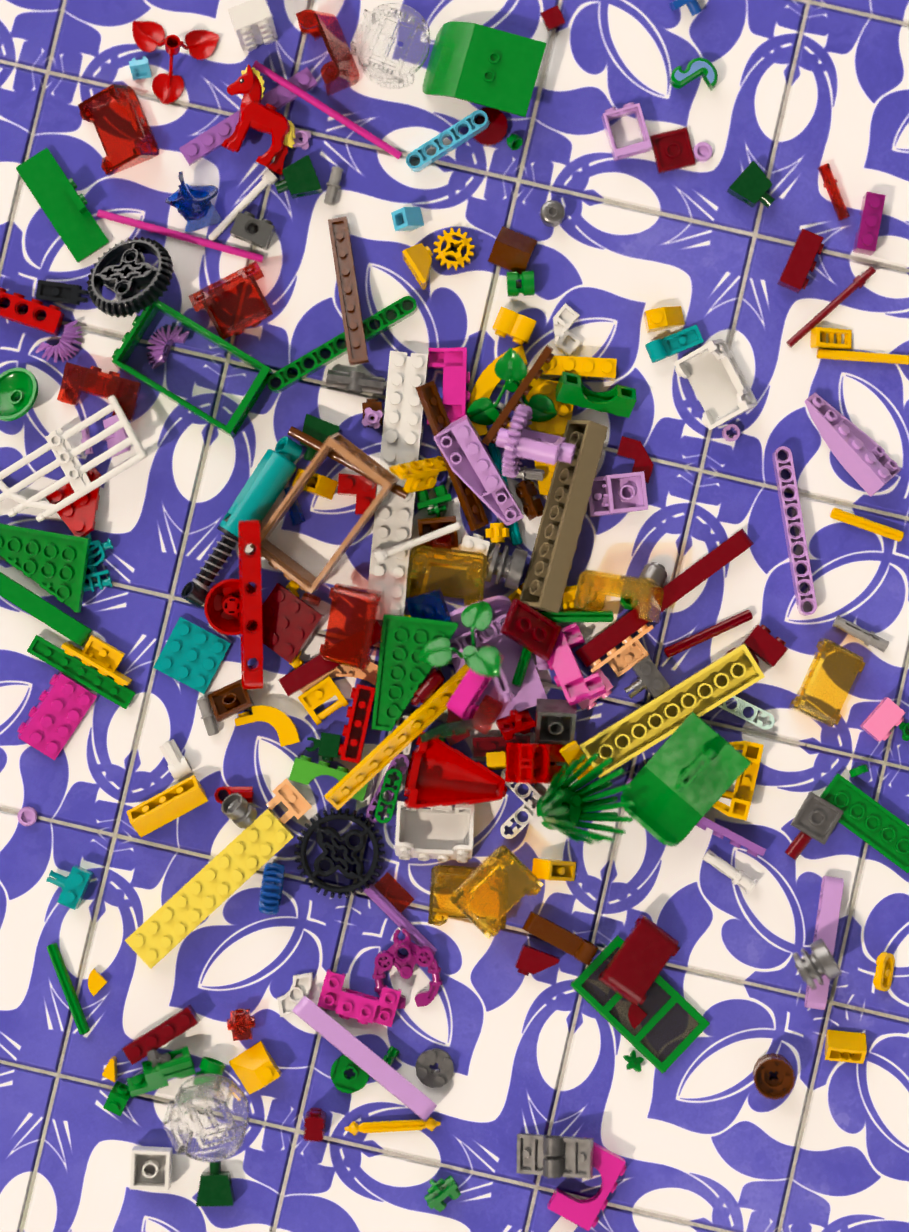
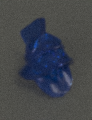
M179 172L178 179L181 185L165 202L176 208L177 212L187 221L185 232L191 233L220 223L222 218L211 202L217 195L218 188L213 185H188L183 177V172Z

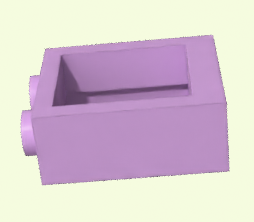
M634 102L623 105V108L620 109L613 107L605 110V113L602 114V121L614 161L651 151L652 144L640 103L634 104ZM635 114L643 142L617 149L609 121Z

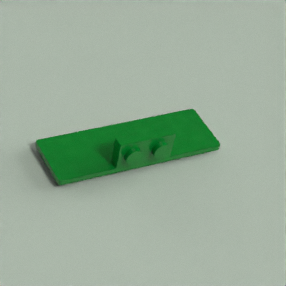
M48 148L43 149L16 167L17 172L78 263L109 243L107 237L85 206L88 204L83 194L78 195L75 190L78 188L72 178L68 179Z

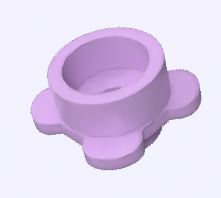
M295 129L296 138H293L295 142L293 147H302L303 150L308 149L311 133Z
M366 408L362 424L378 429L380 427V418L383 417L382 411Z

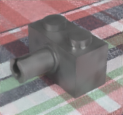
M646 656L632 667L638 680L624 690L628 693L634 689V691L628 694L631 699L644 689L648 690L653 698H656L669 689L670 685L649 656Z

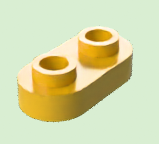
M882 952L876 959L877 966L873 983L877 990L886 992L892 983L895 958L891 953Z

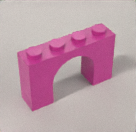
M593 1142V1167L602 1176L599 1191L591 1198L577 1199L556 1188L547 1204L548 1209L588 1231L591 1227L594 1228L599 1220L598 1213L607 1206L609 1193H613L618 1183L616 1180L618 1176H622L627 1168L625 1159Z

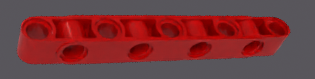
M245 520L238 522L241 675L243 690L263 689L259 520ZM248 544H254V549L251 552H245V547ZM248 583H255V587L252 590H246ZM249 621H256V624L253 628H247V623ZM251 658H256V663L249 666L248 661Z

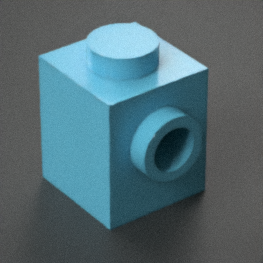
M403 207L391 213L395 231H412L424 226L420 207Z

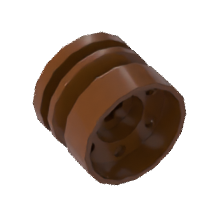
M775 1053L765 1054L754 1065V1083L760 1094L766 1098L780 1099L791 1092L794 1087L795 1076L792 1065L785 1057ZM772 1071L774 1073L775 1071H777V1077L769 1078V1072Z

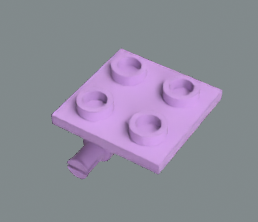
M117 415L103 420L104 430L120 421ZM89 427L81 431L83 438L81 443L92 438L89 434ZM123 427L102 441H107L109 450L127 439L128 435ZM128 446L127 448L123 449L122 451L118 452L110 458L116 457L120 454L130 451V446ZM92 447L85 450V455L93 454Z

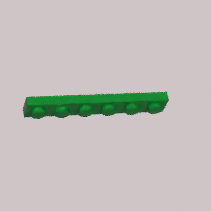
M39 635L34 637L27 649V652L124 709L128 708L136 692L126 686L117 684L114 679L100 674L97 669L83 664L78 658L66 654L64 650Z

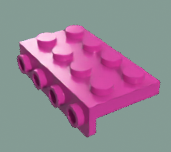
M59 672L58 675H53L49 682L51 686L47 691L44 690L41 693L39 704L37 707L33 706L28 713L29 719L26 723L22 722L17 730L19 732V739L53 760L57 758L97 697V695L68 678L62 672Z

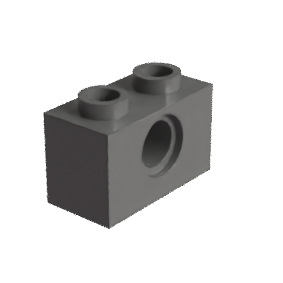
M247 211L244 214L238 212L230 234L234 238L267 251L274 235L275 227L271 221L263 218L260 221L252 213ZM253 225L259 227L255 234L249 233V228Z

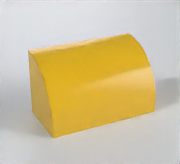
M827 1030L825 1060L864 1063L867 1053L866 1033Z

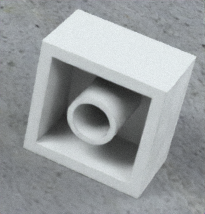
M134 1146L131 1150L130 1189L169 1191L172 1179L173 1147Z

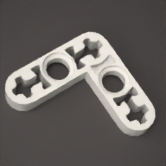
M506 768L503 769V771L501 772V778H503L504 780L506 777ZM505 782L523 802L501 825L500 832L506 839L514 838L537 815V807H532L533 802L530 799L527 802L524 800L532 791L535 793L532 795L534 799L537 800L541 797L529 783H516L515 787L512 788L511 784L513 782ZM520 784L528 786L527 794L520 795L517 788ZM520 811H525L528 814L527 821H518L517 814ZM514 818L521 827L518 829L515 826L512 829L514 832L512 835L509 833L505 835L504 827L506 825L510 827L513 824L510 820Z

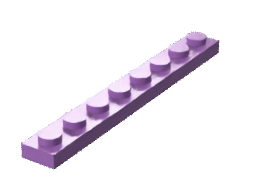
M308 67L287 79L305 92L318 85ZM278 85L264 94L261 104L265 106L268 103L276 107L277 111L299 96ZM240 110L179 148L189 165L194 164L219 148L234 133L239 122Z
M628 777L625 784L630 783L632 779ZM704 816L696 824V826L703 830H706L707 827L714 831L712 834L720 839H723L724 836L731 839L730 844L738 848L741 845L748 848L747 853L755 857L758 854L763 856L767 850Z

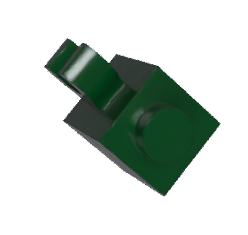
M321 732L320 740L314 737L307 738V740L314 742L312 748L306 747L307 751L311 752L319 748L318 755L322 756V760L333 761L334 758H338L341 735Z

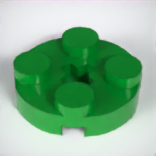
M344 1054L336 1059L331 1067L330 1076L332 1082L341 1092L354 1093L359 1091L368 1081L369 1075ZM352 1068L355 1076L347 1078V1074L344 1071Z

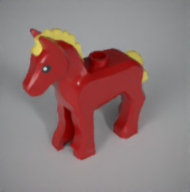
M248 64L245 71H241L242 75L227 87L229 95L243 94L240 105L239 122L236 125L235 131L221 146L238 153L249 128L271 134L272 142L270 148L265 154L258 156L256 163L267 167L270 171L281 176L284 159L288 153L287 147L293 148L295 144L293 139L296 138L295 126L285 116L276 112V107L268 103L265 106L261 104V100L264 97L265 81L263 76H260V72L254 67L251 68Z

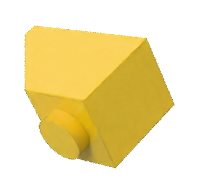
M681 306L647 310L643 314L647 333L685 325Z
M298 468L292 487L305 470ZM315 473L303 491L332 500L338 482Z
M533 858L531 877L554 881H574L576 862Z

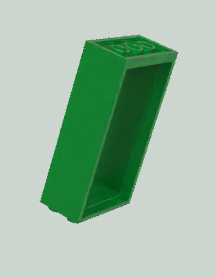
M158 300V302L152 303V307L148 306L146 311L143 310L140 316L137 315L132 323V330L130 333L126 332L122 339V346L114 351L112 363L140 382L234 438L266 387L268 377L273 374L271 368ZM158 311H161L259 371L227 425H224L126 365V362Z

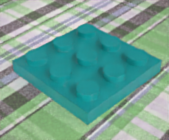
M180 617L153 668L205 694L231 643Z

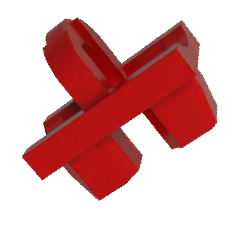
M513 709L509 712L510 716L496 720V725L505 740L512 739L514 734L518 732L521 734L530 733L531 728L536 726L528 710L518 713L516 709Z

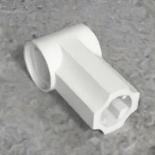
M174 739L159 747L175 780L193 771L190 763L185 756L183 757Z

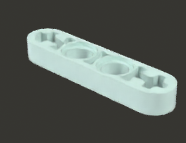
M737 696L732 697L737 702L734 709L727 708L726 701L718 706L761 729H770L775 723L772 714ZM746 707H751L754 710V714L750 718H746L743 715V710ZM758 711H760L759 716L763 718L769 716L768 720L771 723L763 726L761 720L757 719L756 723L753 720L757 717Z

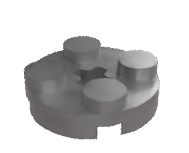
M432 1048L424 1051L416 1061V1076L421 1083L428 1087L440 1088L447 1084L453 1076V1061L450 1055L442 1049ZM438 1063L440 1071L432 1073L429 1066Z

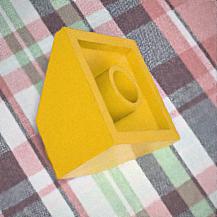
M420 243L403 250L402 256L417 282L424 290L429 279L433 253L428 246L424 247Z
M262 1041L229 1061V1064L249 1094L270 1084L282 1074Z

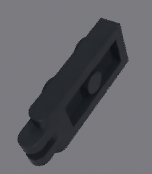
M38 280L36 299L80 305V302L88 303V298L81 297V295H89L88 290H82L80 285Z

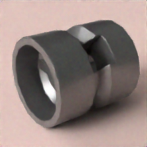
M239 793L229 795L222 803V812L239 828L249 827L257 817V810Z

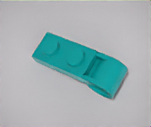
M696 324L662 339L649 342L645 347L651 362L655 363L700 345L704 341Z

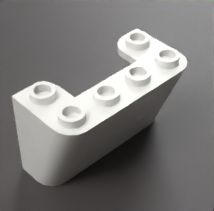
M397 801L395 855L401 860L418 858L420 861L437 859L440 862H447L449 860H456L460 863L468 862L472 858L475 805L457 804L455 805V810L445 812L436 809L431 811V809L408 808L405 807L404 801Z

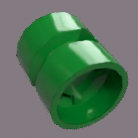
M533 270L522 271L521 274L517 271L506 272L508 297L519 296L520 293L524 296H534ZM516 280H521V288H516Z
M203 1056L199 1065L201 1071L196 1073L193 1083L203 1089L216 1091L220 1082L218 1077L223 1075L226 1065L216 1059Z

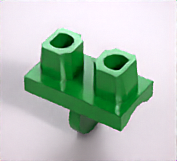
M444 485L434 488L437 498L429 499L427 490L418 492L419 503H417L419 510L434 506L433 509L427 510L428 515L436 514L437 517H441L440 512L447 509L445 505L439 507L438 505L452 501L451 495L448 494Z
M450 1175L445 1180L441 1178L437 1182L432 1178L429 1181L431 1187L427 1190L428 1194L424 1198L431 1210L434 1208L441 1212L447 1206L444 1201L447 1196H450L452 1200H456L461 1193L455 1179Z

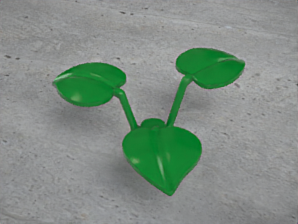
M509 348L495 365L496 375L505 381L496 402L493 404L491 399L487 397L475 400L469 406L466 413L470 421L480 425L493 424L499 416V410L495 407L498 406L505 390L515 392L520 385V381L526 377L527 366L513 349ZM537 394L533 395L528 401L526 396L522 395L526 406L532 409L533 414L531 416L533 418L531 421L545 422L557 415L554 403L549 397Z
M482 601L469 605L463 610L461 621L465 627L471 628L472 645L466 646L462 653L454 647H450L451 643L448 638L437 637L425 644L420 652L419 660L434 667L445 666L451 661V651H453L460 658H464L466 664L473 672L488 677H500L501 656L499 651L494 647L486 646L482 647L478 652L475 644V629L480 631L486 630L492 622L491 606L487 602Z

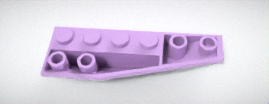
M817 393L812 394L804 401L813 422L831 452L870 497L901 471L897 463L885 453L881 446Z
M468 415L450 423L433 437L452 471L506 526L524 518Z

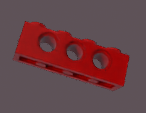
M0 287V317L58 336L64 314L60 311L61 308L54 305L49 307L43 306V302L33 298L31 301L24 299L25 296L19 293L8 294L6 289ZM4 300H10L8 308H2ZM22 306H28L26 314H20ZM46 312V318L42 321L38 320V314Z

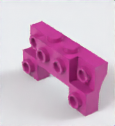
M467 347L429 348L428 368L443 369V405L449 421L452 423L465 416L466 402L470 400V391H466V383H470V372H466Z
M576 622L561 629L551 657L547 660L550 670H554L556 673L554 680L558 687H562L570 706L585 699L591 700L607 693L598 672L584 678L572 648L585 643V640Z
M327 969L318 1007L335 1011L343 1019H357V1022L368 1025V1023L374 1022L392 1027L402 989H391L383 984L379 998L344 988L343 984L346 974L331 972V969Z

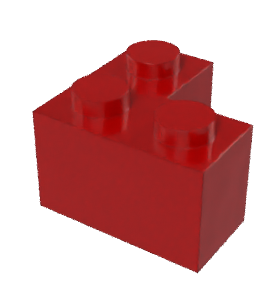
M339 474L337 493L338 495L356 496L355 515L362 516L376 498L377 484L361 475Z

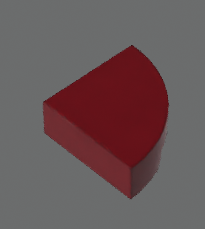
M631 1003L628 1010V1018L630 1024L635 1029L647 1016V1013L638 1005L634 1006Z

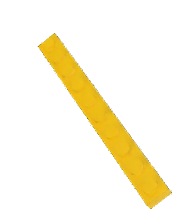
M465 664L425 703L415 710L324 795L325 799L338 811L447 709L448 701L470 668Z

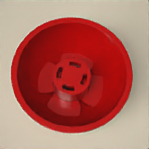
M225 579L218 582L210 589L205 598L204 612L207 621L216 631L222 634H240L239 579ZM249 583L246 585V590H252L254 588ZM249 621L247 623V628H252L256 624V621Z

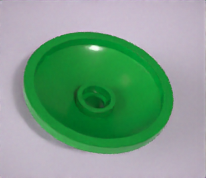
M16 367L0 374L1 421L16 420L25 415L34 405L38 395V382L34 374L29 370Z

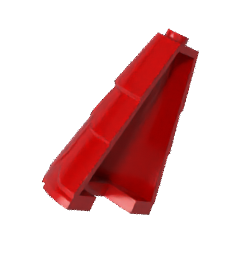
M421 732L416 741V745L419 746L412 752L407 771L404 796H407L408 800L404 801L405 807L418 809L464 803L471 805L498 801L505 797L507 786H505L503 778L481 763L473 761L459 750L447 745L431 733Z

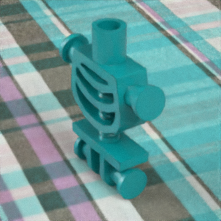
M91 533L86 535L85 538H91ZM91 538L87 565L90 574L86 575L85 580H89V583H85L84 593L89 590L94 592L95 587L98 586L100 590L106 586L113 587L111 576H108L106 579L101 578V576L110 574V570L100 572L96 570V567L106 560L105 550L109 548L114 549L110 538L104 543H101L100 540L92 541ZM98 548L100 549L97 553L93 554V551ZM101 555V559L95 563L94 559ZM97 577L98 582L94 583L93 578Z

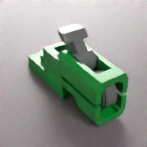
M188 1046L164 1054H159L154 1049L150 1050L147 1053L148 1060L142 1062L144 1073L127 1078L130 1095L134 1097L169 1086V1079L175 1077L183 1079L195 1075L196 1071Z

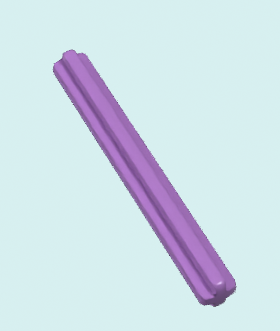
M370 883V887L364 889V893L401 930L406 929L409 932L411 940L420 947L428 946L436 953L437 949L373 884Z

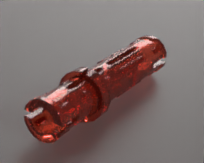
M827 163L818 167V170L824 182L823 187L827 189L837 214L838 221L850 217V214L837 186L838 180L834 178L829 166L830 164Z

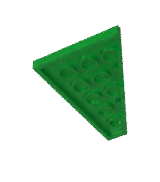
M0 523V556L17 570L22 571L25 576L38 583L45 591L57 597L60 602L73 609L74 612L80 613L91 538Z
M383 614L372 729L392 731L414 697L413 694L421 686L433 667L419 660L422 648L427 642L437 637H444L450 640L459 626L458 622Z

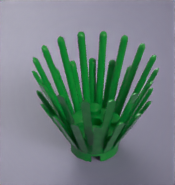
M595 753L567 781L566 779L583 761L586 754L573 761L562 775L566 768V764H564L559 773L555 774L545 795L538 799L536 805L538 817L542 816L544 822H541L542 825L549 830H557L579 843L580 840L588 844H593L591 840L601 843V840L615 841L612 837L580 828L616 834L626 833L625 830L616 829L612 826L582 822H631L633 820L632 817L618 816L617 812H593L635 805L633 800L613 803L618 800L616 796L600 799L631 789L632 785L630 783L597 793L611 787L613 783L609 780L623 774L624 769H618L583 787L601 775L603 768L610 764L613 759H606L575 783L573 782L599 756V753Z

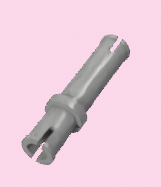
M839 615L833 622V627L858 638L867 646L871 645L884 652L889 645V641L875 635V632H869Z

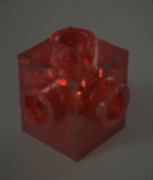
M236 1009L230 1012V1019H227V1028L232 1031L233 1041L252 1039L255 1017L251 1016L250 1009Z

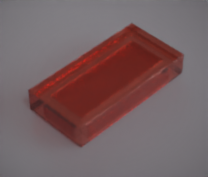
M389 872L374 885L401 913L415 900Z

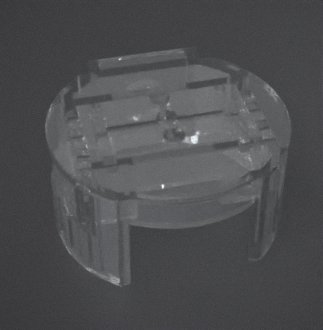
M386 3L373 8L372 12L364 9L350 43L351 53L357 56L360 69L373 83L390 89L404 88L414 83V73L422 67L427 59L431 42L430 29L426 20L418 11L404 4ZM381 34L386 36L384 40L379 38ZM401 41L403 42V46L398 47L397 43Z
M202 1074L185 1081L178 1089L174 1100H170L163 1120V1125L176 1153H185L186 1156L202 1162H217L234 1155L244 1141L250 1119L248 1100L243 1091L234 1084L233 1080L221 1075Z

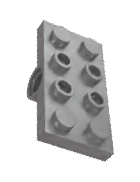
M518 1133L517 1173L543 1175V1177L547 1178L571 1177L591 1179L593 1178V1138Z

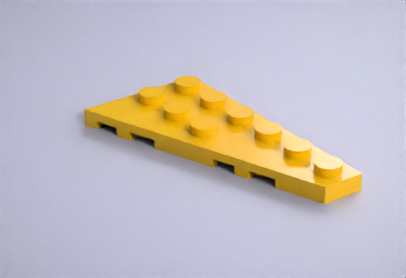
M538 378V380L533 379L530 383L532 389L526 396V399L529 401L533 395L537 394L549 397L554 403L557 415L545 422L531 421L532 424L528 425L529 428L563 437L567 422L572 418L574 405L556 401L558 381ZM534 460L535 469H541L545 472L543 481H537L539 494L548 496L556 464L552 465Z

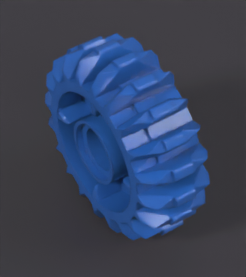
M273 862L265 865L259 898V910L261 913L276 915L279 912L285 867L282 864Z

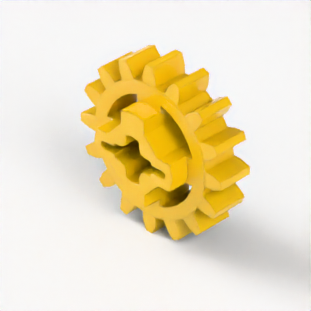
M451 228L450 233L444 230L443 237L437 236L439 242H434V246L438 248L434 249L433 253L438 254L435 257L436 261L442 260L440 266L447 264V270L451 266H454V269L457 270L458 265L465 268L464 262H471L468 257L474 256V253L470 251L474 249V245H470L472 238H466L467 232L462 235L461 229L454 232L453 228ZM452 237H457V238H460L461 240L457 241V240H454ZM445 241V242H446V248L443 249V251H441V246H442L443 242ZM451 246H454L455 248L458 247L456 253L454 251H450ZM467 247L466 254L462 257L461 252ZM447 258H453L455 261L447 260Z

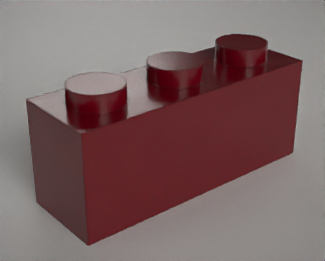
M805 229L800 231L777 283L778 285L797 293L801 289L805 290L809 281L806 277L808 272H813L817 262L814 259L816 254L820 255L824 247L822 243L824 237Z

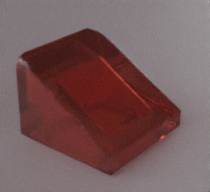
M451 534L431 540L430 545L434 548L452 549Z

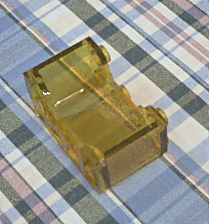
M585 570L579 575L573 607L583 611H602L605 606L606 595L632 599L631 607L638 610L639 618L648 622L659 623L664 595L660 585L643 578Z

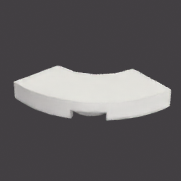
M312 972L293 975V984L290 990L285 995L277 997L280 1017L293 1013L292 1010L303 996L308 998L313 983Z

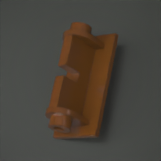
M528 479L516 484V494L523 504L524 514L528 517L529 521L535 517L542 516L544 507L540 498L533 500V496L538 494L534 482Z

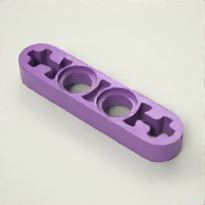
M398 754L391 761L387 771L390 770L391 767L396 768L398 763L395 762V760L403 757L405 758L404 762L406 763V766H401L399 770L402 771V775L404 776L409 766L408 757L403 754ZM385 775L366 810V818L368 817L369 821L373 823L378 821L376 818H370L371 814L369 811H373L377 806L373 805V802L376 801L378 803V794L381 792ZM386 783L385 787H392L395 790H397L398 787L394 785H389L388 783ZM386 790L385 792L389 795L387 801H391L394 793L391 790ZM381 802L380 805L385 807L382 812H378V814L381 816V819L388 807V805L384 804L383 802Z

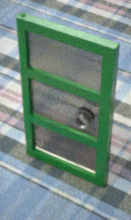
M617 935L591 962L590 966L588 965L571 982L570 986L663 1074L710 1023L658 974L645 993L648 995L642 1005L637 1004L647 1016L634 1029L628 1018V1011L632 1003L597 980L600 973L606 968L608 969L607 964L611 962L624 942Z

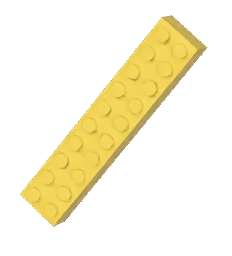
M742 644L579 745L588 760L595 753H599V756L591 763L593 768L608 758L613 759L610 764L603 768V773L599 775V778H602L672 735L692 711L698 717H701L765 676L746 645Z
M268 808L134 931L125 942L152 969L295 835Z

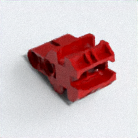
M507 743L505 782L551 783L555 774H558L562 766L557 765V762H566L559 751L565 745Z

